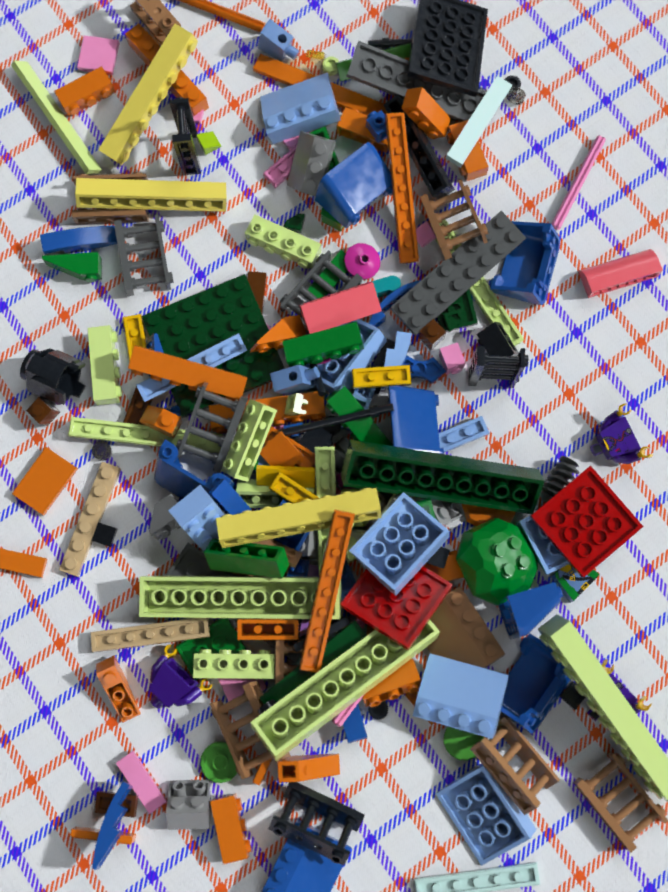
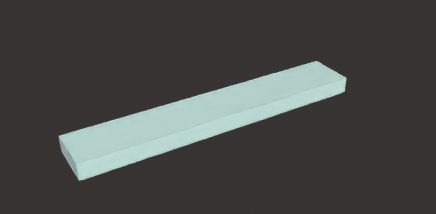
M499 76L495 78L445 157L447 160L460 168L462 167L508 94L512 84Z
M532 862L414 878L416 892H490L540 885L537 863Z

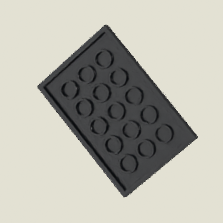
M418 0L407 76L476 97L479 88L488 9L462 0Z

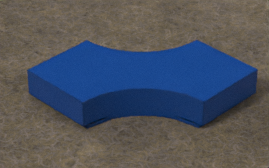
M406 355L403 365H410L411 379L421 378L431 384L446 373V370L434 357L426 361H417Z

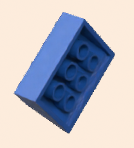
M297 818L294 825L299 827L301 820ZM311 825L307 828V831L318 836L320 830ZM330 835L326 837V840L336 845L338 844L339 840ZM287 839L262 892H331L343 865L334 863L329 858ZM346 844L345 849L350 851L352 847Z

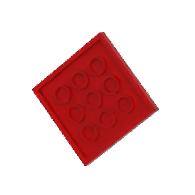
M592 466L585 469L530 516L582 578L644 527Z
M423 566L395 596L366 569L341 602L340 607L409 651L451 590L453 584Z

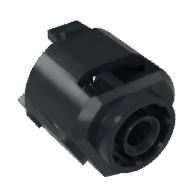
M49 348L38 351L33 349L22 362L20 377L26 381L27 391L57 405H64L70 396L80 398L86 386L79 382L81 369L85 367L86 363L59 350Z

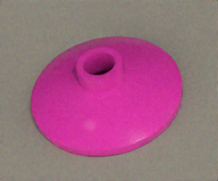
M358 243L347 250L344 263L347 271L353 277L359 274L363 278L362 280L373 277L378 272L380 257L372 246ZM362 257H365L367 262H363Z

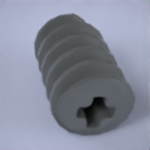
M561 456L559 458L560 462H557L556 468L552 469V475H549L547 477L548 481L544 482L542 490L551 497L568 485V480L575 479L572 475L573 473H580L576 469L579 465L568 457Z

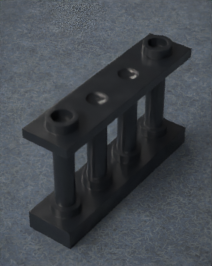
M188 98L169 100L178 130L177 135H172V142L183 176L201 174V166L192 139L197 138L198 132Z
M477 346L469 366L468 386H476L478 380L481 381V379L510 380V388H514L516 383L519 382L524 368L528 367L529 358L528 355H525V348H521L517 356H497L485 353V346Z
M289 782L283 797L288 799L281 817L273 816L268 830L325 856L334 863L344 866L351 851L345 849L352 830L358 831L365 814L298 782ZM295 803L307 808L299 827L288 822ZM314 812L325 816L318 836L307 831ZM333 821L344 826L337 845L326 840Z

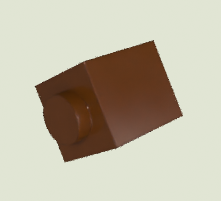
M432 319L420 330L418 338L432 350L445 339L446 331Z
M38 397L26 410L39 424L46 426L60 413L50 401L42 397Z

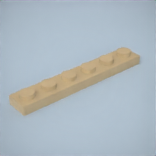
M105 462L101 463L59 568L60 571L79 577L92 545V538L98 522H101L121 468Z
M192 618L91 632L92 652L210 637L209 618Z

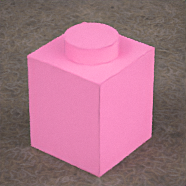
M458 342L440 348L438 354L446 374L461 372L466 363Z

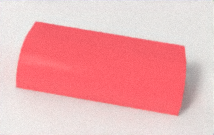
M648 249L579 270L578 273L588 298L656 278L663 269L655 252L652 249Z
M370 281L299 305L309 334L334 328L382 311L374 284Z

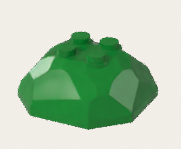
M495 517L462 534L456 561L473 596L498 606L507 601V596L530 589L538 569V562L527 539L518 526Z

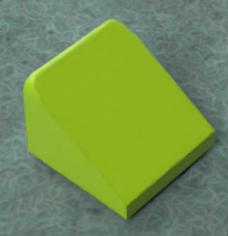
M213 131L196 135L197 141L205 155L221 148V144Z

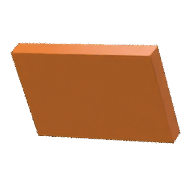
M45 447L12 494L44 516L78 468Z

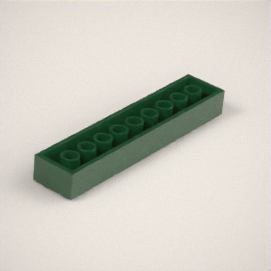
M351 439L341 471L343 486L360 489L376 488L380 492L400 495L404 492L406 495L527 514L534 513L545 482L539 469Z

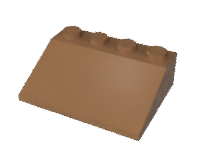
M461 586L448 593L430 619L440 633L438 639L427 646L429 652L487 668L502 658L505 652Z

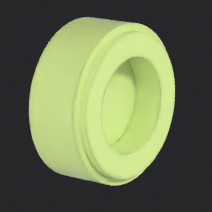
M335 57L325 58L322 62L323 72L328 73L329 76L336 75L338 73L336 62H339V60Z

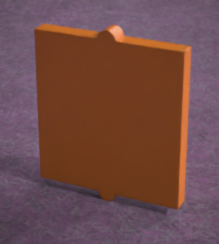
M282 431L272 440H268V444L260 452V455L270 466L295 467V464L304 457Z

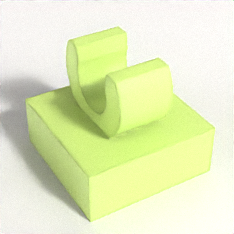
M302 394L288 395L284 414L290 416L306 414L307 411L302 410L301 405L308 404V401L303 399Z

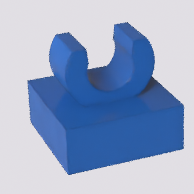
M300 559L296 568L290 566L288 577H308L310 561Z

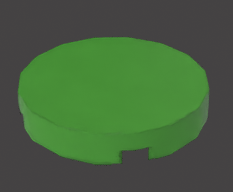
M447 726L443 743L447 752L452 757L458 760H470L476 757L470 748L483 739L484 736Z
M215 742L205 749L201 755L200 766L203 774L209 780L215 783H224L237 775L236 764L226 742Z

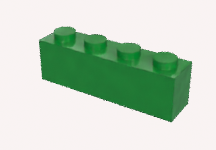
M357 322L282 341L289 367L296 365L304 366L310 363L319 364L325 359H338L344 354H357L360 350L364 349Z
M341 385L325 399L328 402L326 407L332 414L336 412L339 416L364 410L345 385ZM371 417L341 423L344 429L348 427L353 432L350 434L353 440L393 446Z
M212 539L204 551L211 570L282 579L289 566L285 549L280 546L248 543L222 548L219 539Z

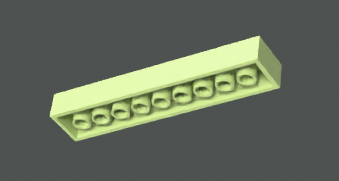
M140 576L139 617L310 619L319 577H283L279 579L264 576ZM342 577L332 619L341 618Z
M556 614L538 628L541 634L539 636L540 640L546 647L549 646L553 650L551 653L553 658L558 663L561 662L565 667L563 672L570 680L573 679L576 685L574 687L581 696L584 695L588 699L586 704L593 712L596 711L600 716L597 719L604 728L609 729L611 739L623 748L621 753L628 761L631 760L634 764L632 768L639 777L642 776L644 778L646 788L651 793L654 792L659 799L663 798L668 802L667 756L571 621Z
M429 620L408 651L382 633L374 630L251 721L252 729L275 761L279 760L437 640L440 631Z

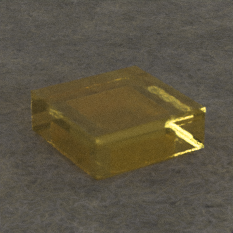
M306 51L307 58L325 60L326 58L324 52Z

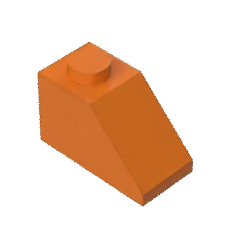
M151 405L147 406L139 421L173 439L182 424L180 416L166 409Z

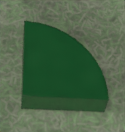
M296 214V216L287 220L283 227L301 233L305 214Z
M461 308L442 315L448 333L453 331L460 323L462 316Z

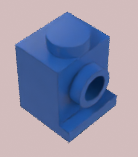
M382 110L378 113L376 111L371 112L367 116L366 127L377 143L387 138L385 114Z

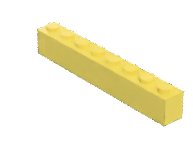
M174 24L98 149L104 155L120 165H123L129 159L130 152L139 142V137L147 129L152 116L157 113L158 106L166 98L171 85L177 80L178 73L186 65L189 55L196 49L198 40L192 33Z
M76 178L75 197L77 208L226 212V182Z
M363 488L357 492L347 491L336 496L326 495L320 499H305L299 503H284L278 507H264L256 511L247 510L241 514H225L220 518H216L219 542L222 548L327 529L330 528L334 509L354 513L353 523L382 518L377 489Z

